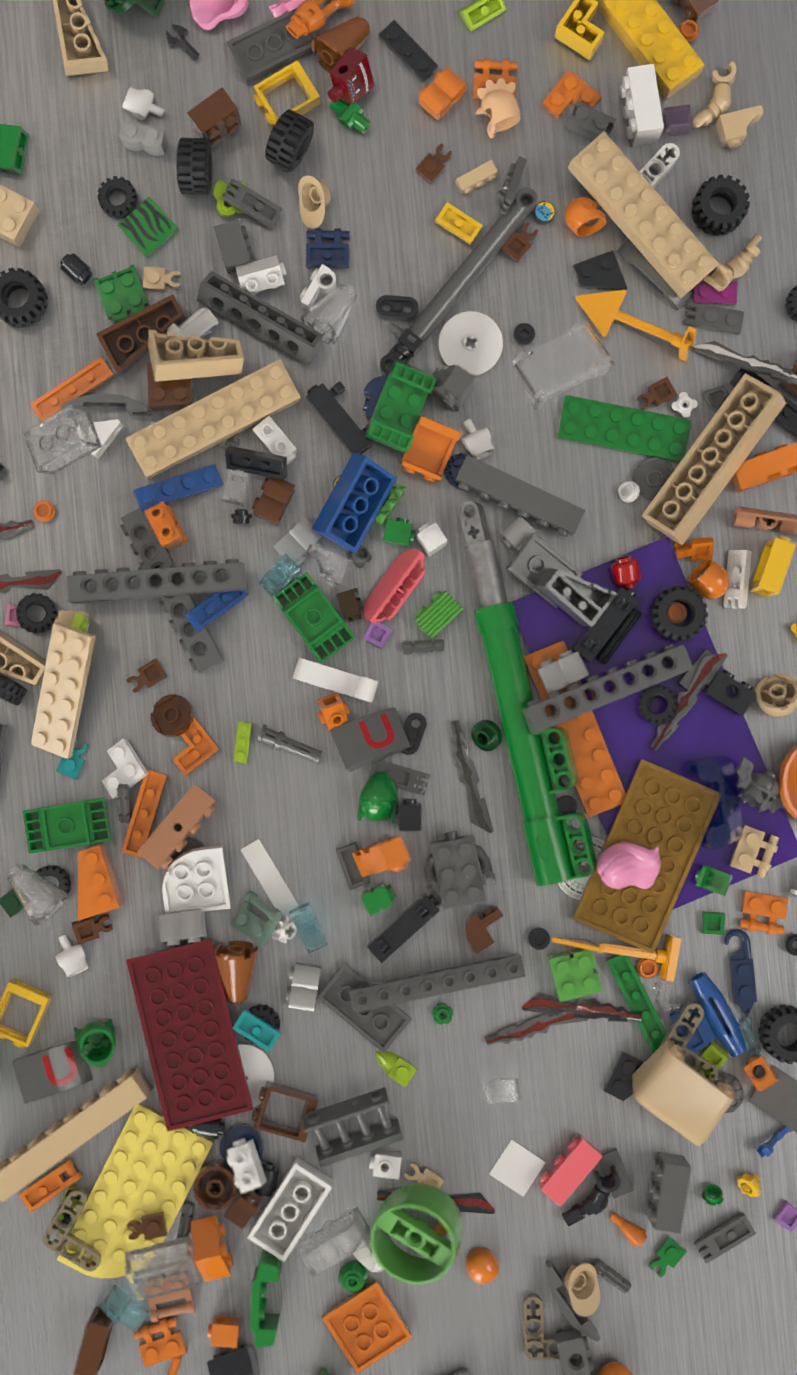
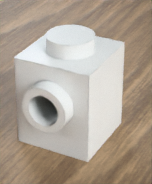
M376 1149L375 1155L370 1157L369 1169H373V1176L399 1180L402 1152Z

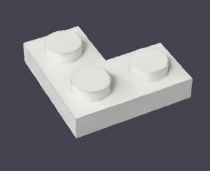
M122 738L107 750L117 769L103 779L102 783L112 799L118 798L117 788L119 784H128L131 788L148 775L147 770L126 738Z

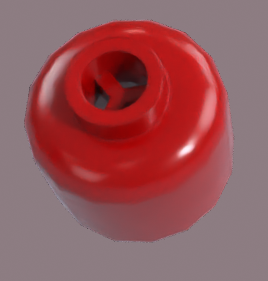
M630 555L616 558L615 562L611 565L614 584L622 586L623 589L635 587V583L641 579L638 560L633 559Z

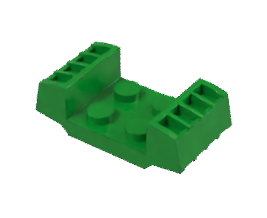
M395 359L374 409L365 437L406 453L413 441L414 436H412L428 393H432L436 376Z
M308 572L272 597L320 663L356 638Z
M104 798L22 811L29 854L111 841Z
M263 1249L259 1265L255 1269L251 1288L250 1329L254 1332L255 1348L274 1346L280 1314L265 1313L267 1309V1298L265 1296L268 1282L279 1283L282 1260Z

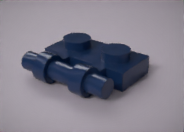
M322 228L307 230L306 238L315 239V243H306V267H321L323 264L327 267L349 268V244H341V239L349 240V231H341V228H334V231L322 230ZM322 239H334V244H324Z

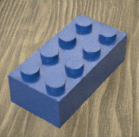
M353 453L312 529L341 548L356 553L397 477L368 457Z

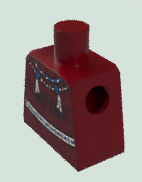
M353 47L347 50L330 72L333 87L327 92V95L333 102L342 99L348 103H354L375 87L367 54Z

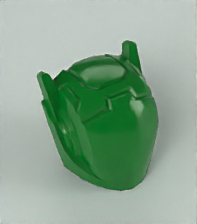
M376 772L367 779L361 790L357 819L358 821L362 817L372 821L391 819L394 824L398 811V788L388 774Z
M108 1019L107 1023L92 1021L85 1024L81 1029L75 1027L74 1036L78 1051L83 1059L96 1068L106 1066L116 1048V1036L112 1019Z

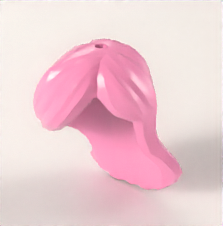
M189 0L194 20L200 27L209 31L222 20L241 16L247 10L249 0Z
M627 842L614 844L599 855L597 859V872L601 875L602 881L614 889H621L629 885L648 889L654 884L661 867L659 847L646 849Z

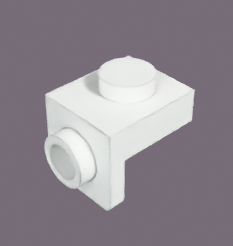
M364 1237L353 1253V1256L370 1272L383 1271L384 1269L374 1256L371 1238Z

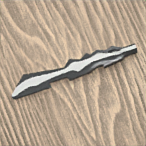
M716 341L693 347L694 351L725 362L727 359L740 364L742 369L770 376V379L787 384L797 385V375L790 369L782 368L778 363L760 360L755 355L744 357Z

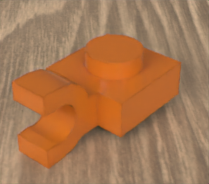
M712 537L691 539L690 544L684 542L683 545L674 541V551H676L677 559L690 556L691 561L713 559L714 541Z

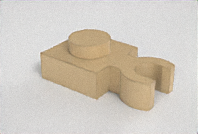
M144 267L143 289L165 291L166 285L173 289H180V284L173 283L172 280L175 277L180 278L181 273L172 271L166 274V268Z
M413 1162L410 1166L415 1169V1174L410 1175L407 1172L404 1174L407 1180H416L417 1183L428 1184L438 1189L441 1188L445 1181L444 1178L429 1168H426L424 1172L420 1171L418 1164Z

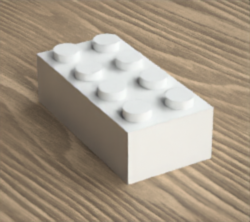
M296 1157L250 1228L247 1238L285 1262L332 1189L333 1179L299 1157Z

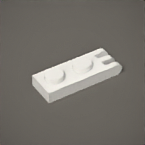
M728 551L727 572L730 584L727 592L724 594V608L745 609L747 606L752 551Z

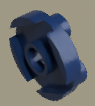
M247 1124L229 1127L220 1142V1154L227 1164V1150L233 1146L232 1142L245 1138L246 1141L253 1139L259 1159L261 1158L264 1142L258 1129Z

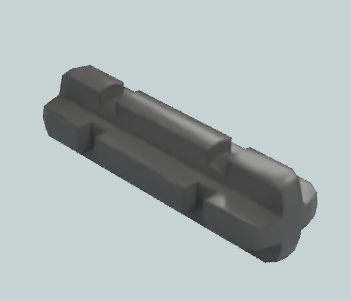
M435 639V642H432V640L414 641V643H411V641L403 642V654H412V652H415V654L432 653V650L443 652L444 640Z
M119 784L117 788L118 812L120 813L118 815L121 823H129L131 819L130 787L128 784Z
M184 1202L178 1227L179 1234L176 1238V1245L187 1246L188 1235L193 1219L192 1214L195 1208V1204L192 1202Z
M597 1259L592 1266L595 1268L596 1273L601 1274L613 1286H618L621 1292L626 1294L630 1290L631 1283L625 1278L622 1279L619 1273L608 1265L606 1266L603 1261Z

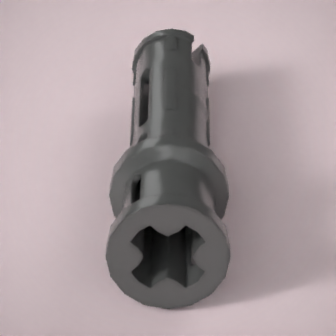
M263 724L256 741L269 744L275 750H279V748L284 749L318 764L323 752L286 737L282 731L276 732L271 730L265 724Z

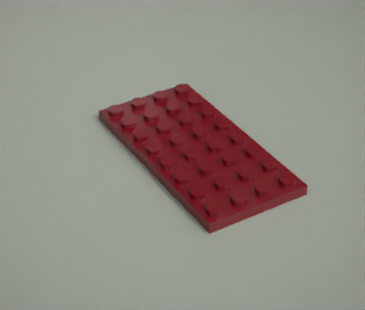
M212 938L127 959L126 963L167 1132L253 1110L235 1030L232 1029L233 1022L219 973Z

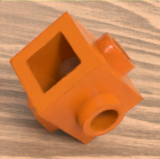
M337 692L317 699L320 711L317 712L320 723L326 724L329 731L349 722L347 715L350 714L346 702H342Z

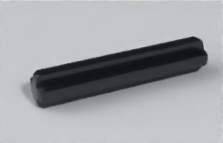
M633 607L600 651L597 659L601 663L606 664L641 617L642 613L638 609Z

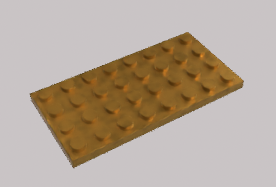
M640 759L600 854L608 847L623 842L632 843L646 849H654L658 846L661 860L659 873L654 884L648 889H642L634 885L614 889L602 881L601 875L598 874L596 869L588 880L572 919L654 954L722 793Z

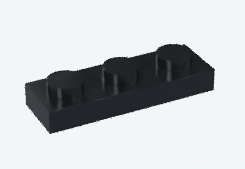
M395 20L379 33V38L422 83L438 69V65Z
M228 446L225 449L227 469L281 480L288 476L287 457L233 446Z

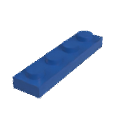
M216 464L135 489L133 492L140 511L143 512L162 501L165 504L220 487L223 485Z

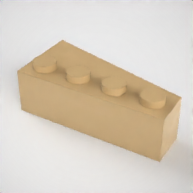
M53 0L66 76L108 71L106 56L101 49L81 0Z
M0 630V672L33 685L42 684L46 660Z

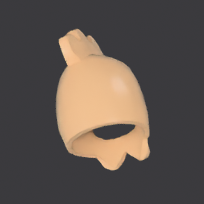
M503 78L498 79L496 84L492 80H487L485 83L486 88H479L477 90V95L482 102L475 114H486L490 117L491 121L487 126L490 138H494L497 132L513 127L521 119L519 106L513 95L516 84L514 82L506 84Z

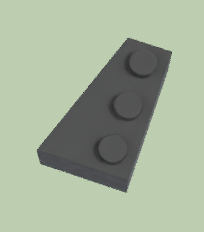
M450 365L448 368L443 366L442 369L437 367L432 374L437 379L431 394L443 401L442 405L448 410L459 412L473 391L476 377L459 365Z
M548 568L535 585L578 624L591 628L618 594L562 570Z

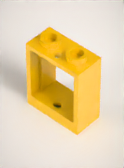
M298 60L253 86L255 91L253 98L258 107H263L266 111L264 116L270 126L275 125L279 117L277 118L265 95L293 78L296 79L308 99L293 108V111L303 116L321 105L318 92Z
M778 536V538L775 537L765 543L749 591L768 598L780 593L796 544L791 543V539Z
M13 978L8 982L0 1000V1022L13 993L41 1005L28 1035L0 1023V1039L7 1038L12 1040V1044L24 1048L29 1047L33 1043L53 995Z

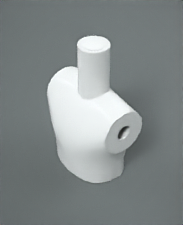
M129 88L122 108L128 110L134 117L144 120L149 112L159 117H162L164 112L163 108L152 104L154 94L151 91Z
M466 420L463 424L469 434L462 438L464 448L477 460L492 454L495 449L491 442L489 430L487 428L476 430L472 420Z
M67 935L59 937L58 939L63 951L55 955L66 976L72 977L88 969L86 954L82 945L71 946Z

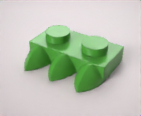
M399 483L397 487L393 486L387 496L389 499L385 505H382L375 522L381 526L385 524L406 492L405 486Z

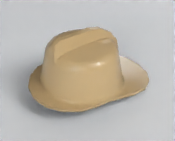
M306 175L300 179L298 185L299 211L303 223L308 228L314 229L318 228L324 220L325 207L330 203L331 192L324 179H316L314 176Z
M582 1263L577 1266L569 1265V1270L564 1277V1286L570 1295L573 1309L578 1315L590 1316L597 1310L601 1299L596 1270L589 1263Z

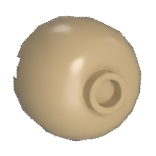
M779 673L769 679L767 676L758 683L756 688L757 703L764 713L771 717L780 718L786 717L796 710L797 681L793 677Z

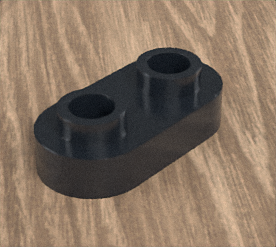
M383 295L376 302L377 314L385 319L411 320L417 316L419 310L418 302L414 298L407 296ZM389 305L391 308L389 311H384L383 306ZM407 306L412 309L409 313L404 311V308Z
M412 713L406 718L403 728L408 740L413 742V746L402 750L403 754L412 755L419 749L427 726L425 717L420 713ZM415 719L420 722L418 728L412 726V721Z

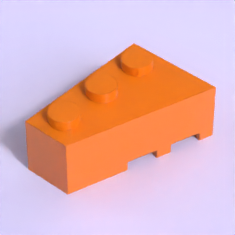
M797 442L791 445L784 444L778 446L769 453L767 451L754 455L755 458L750 460L746 458L732 477L737 493L796 474Z
M389 836L352 853L362 877L387 870L396 872L407 867L406 863L411 861L401 836Z
M104 843L79 851L78 921L124 905Z

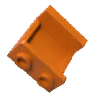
M420 415L412 433L414 438L410 448L406 453H403L400 464L404 466L403 470L415 474L416 471L424 474V479L434 483L435 480L441 481L443 471L456 441H459L462 433Z

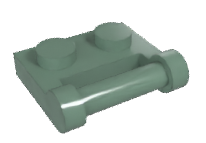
M248 891L244 896V903L231 925L257 944L265 947L282 918V912L277 908L273 909L260 900L253 891ZM253 906L268 915L269 920L266 921L251 910Z

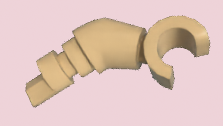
M730 61L727 66L728 76L722 77L718 74V70L712 71V82L715 85L713 97L709 100L706 110L702 109L688 121L693 127L698 129L701 125L708 126L713 121L712 118L716 119L729 110L732 104L731 86L734 84L737 71L733 61Z
M756 233L744 247L745 251L734 255L725 264L718 261L717 269L712 275L706 276L703 280L716 290L722 291L730 284L732 279L742 277L750 269L749 265L753 262L752 258H756L761 253L758 247H756L762 239L761 235Z

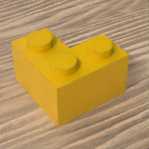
M574 0L557 25L555 38L590 61L601 45L605 33L590 23L596 14L599 2L596 0Z

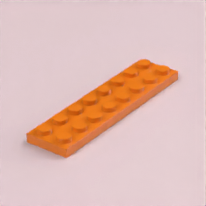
M564 641L524 656L526 666L541 702L548 699L546 696L548 694L537 673V670L541 669L539 664L550 659L553 662L560 660L559 655L568 651ZM577 680V681H575V682H573V683H571V684H569V685H567V686H570V685L575 684V683H577V682L579 683V686H581L582 684H581L580 680ZM567 686L558 689L559 693L567 692ZM566 697L564 705L570 709L572 701ZM546 705L544 708L545 713L548 717H551L552 709ZM591 710L552 726L551 728L562 727L568 733L578 776V782L575 787L587 817H592L621 805L626 793L593 711ZM553 732L557 743H559L560 735L557 732Z

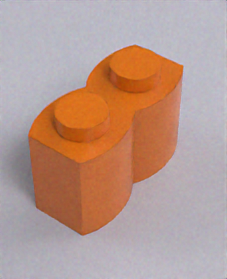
M449 67L445 70H439L433 78L434 82L429 86L425 85L419 92V104L436 120H439L462 97L467 89V84Z

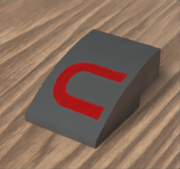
M394 707L357 718L330 730L344 766L350 772L369 763L373 765L411 747Z
M76 1040L48 1047L12 1061L24 1104L63 1092L92 1080L88 1063L80 1055Z

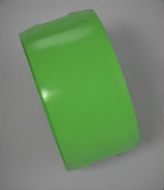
M422 1183L401 1186L385 1199L374 1220L371 1234V1246L374 1256L388 1274L400 1281L411 1284L433 1282L441 1278L449 1270L457 1257L463 1238L462 1215L452 1198L434 1186ZM400 1208H417L432 1214L445 1226L451 1241L431 1229L425 1219L414 1218ZM388 1234L426 1258L412 1256L404 1252L394 1244Z

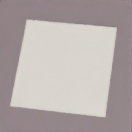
M511 1139L489 1175L524 1197L546 1162Z

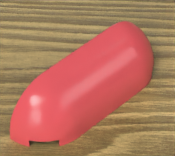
M409 549L401 553L394 560L365 601L363 613L367 620L377 624V622L384 620L389 621L396 615L425 574L423 569L425 556L422 551Z

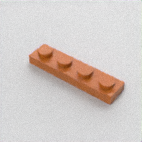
M99 357L30 405L41 422L45 423L62 411L61 406L63 404L87 395L114 377V374L104 359Z
M146 769L148 775L143 778L121 850L122 853L138 858H143L137 851L150 836L168 777L166 774Z

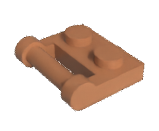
M188 1272L144 1283L152 1323L160 1321L161 1318L186 1312L188 1314L196 1312ZM185 1297L186 1303L158 1310L157 1304Z

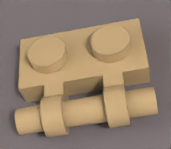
M743 825L729 866L750 874L753 866H757L759 869L756 876L765 879L767 871H770L772 866L770 862L773 854L777 852L778 846L776 845L779 837L771 835L767 843L763 841L765 832ZM760 847L766 849L762 861L756 859Z

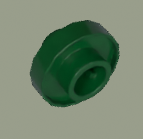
M487 719L481 720L473 726L471 736L478 748L484 751H493L499 747L502 742V733L498 725Z

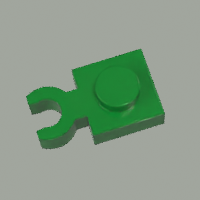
M668 1235L655 1251L659 1257L652 1259L648 1266L651 1270L657 1265L661 1266L657 1272L661 1278L666 1273L667 1265L674 1268L687 1251Z

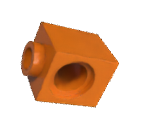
M756 1055L746 1061L748 1065L743 1067L757 1091L762 1092L780 1081L766 1057H758ZM759 1066H763L765 1069V1075L762 1078H758L755 1074L756 1068Z
M215 1316L213 1323H209L207 1337L211 1338L210 1346L237 1348L241 1318Z

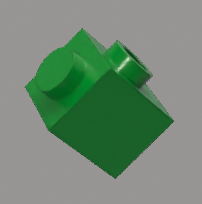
M399 517L396 520L387 519L383 542L408 548L409 542L414 543L416 530H412L413 524H410L408 519Z

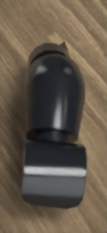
M614 1164L610 1167L611 1173L605 1177H601L599 1171L594 1170L593 1174L596 1184L591 1193L586 1196V1199L581 1201V1205L577 1203L571 1206V1209L562 1213L568 1226L586 1218V1214L588 1216L592 1214L597 1215L607 1207L610 1193L616 1191L621 1182Z

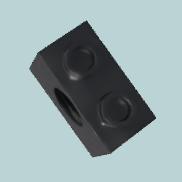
M717 671L702 693L734 714L743 716L757 693L752 691L753 687L744 681L739 683L734 680L735 676L729 671ZM729 685L735 689V695L732 698L726 694V688Z
M404 799V803H399V831H421V803H417V799Z

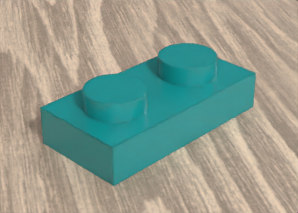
M244 1009L232 1028L268 1052L271 1051L282 1033L247 1009Z

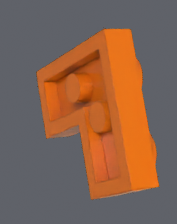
M568 70L544 99L541 106L558 119L570 103L575 105L577 100L594 108L601 100L602 95Z
M193 716V722L189 729L181 735L189 746L172 760L181 772L187 776L220 750L195 716Z

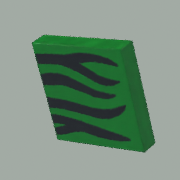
M150 197L144 200L118 224L123 233L147 258L179 230Z

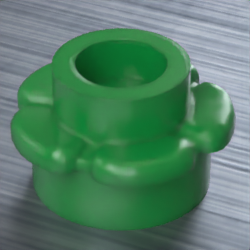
M445 1003L438 1004L432 1010V1016L437 1024H448L452 1021L453 1010Z
M708 1185L705 1191L702 1192L703 1200H706V1203L710 1206L720 1205L723 1202L722 1189L717 1185Z

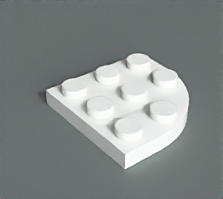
M223 845L188 850L171 863L166 871L162 888L165 914L191 910L213 911L231 908Z

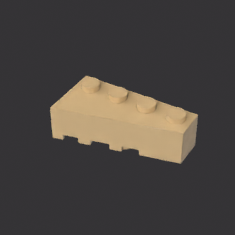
M149 330L148 349L155 381L242 374L244 358L240 340L211 337L209 340L202 339L199 335L183 337L177 336V333L173 332L158 334L156 330Z

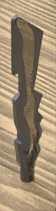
M459 721L450 722L453 732L451 743L455 748L453 756L457 760L456 766L461 771L460 782L468 785L471 823L489 833H493L485 797L480 799L477 783L480 780L475 765L468 754V751L471 750L464 733H462Z

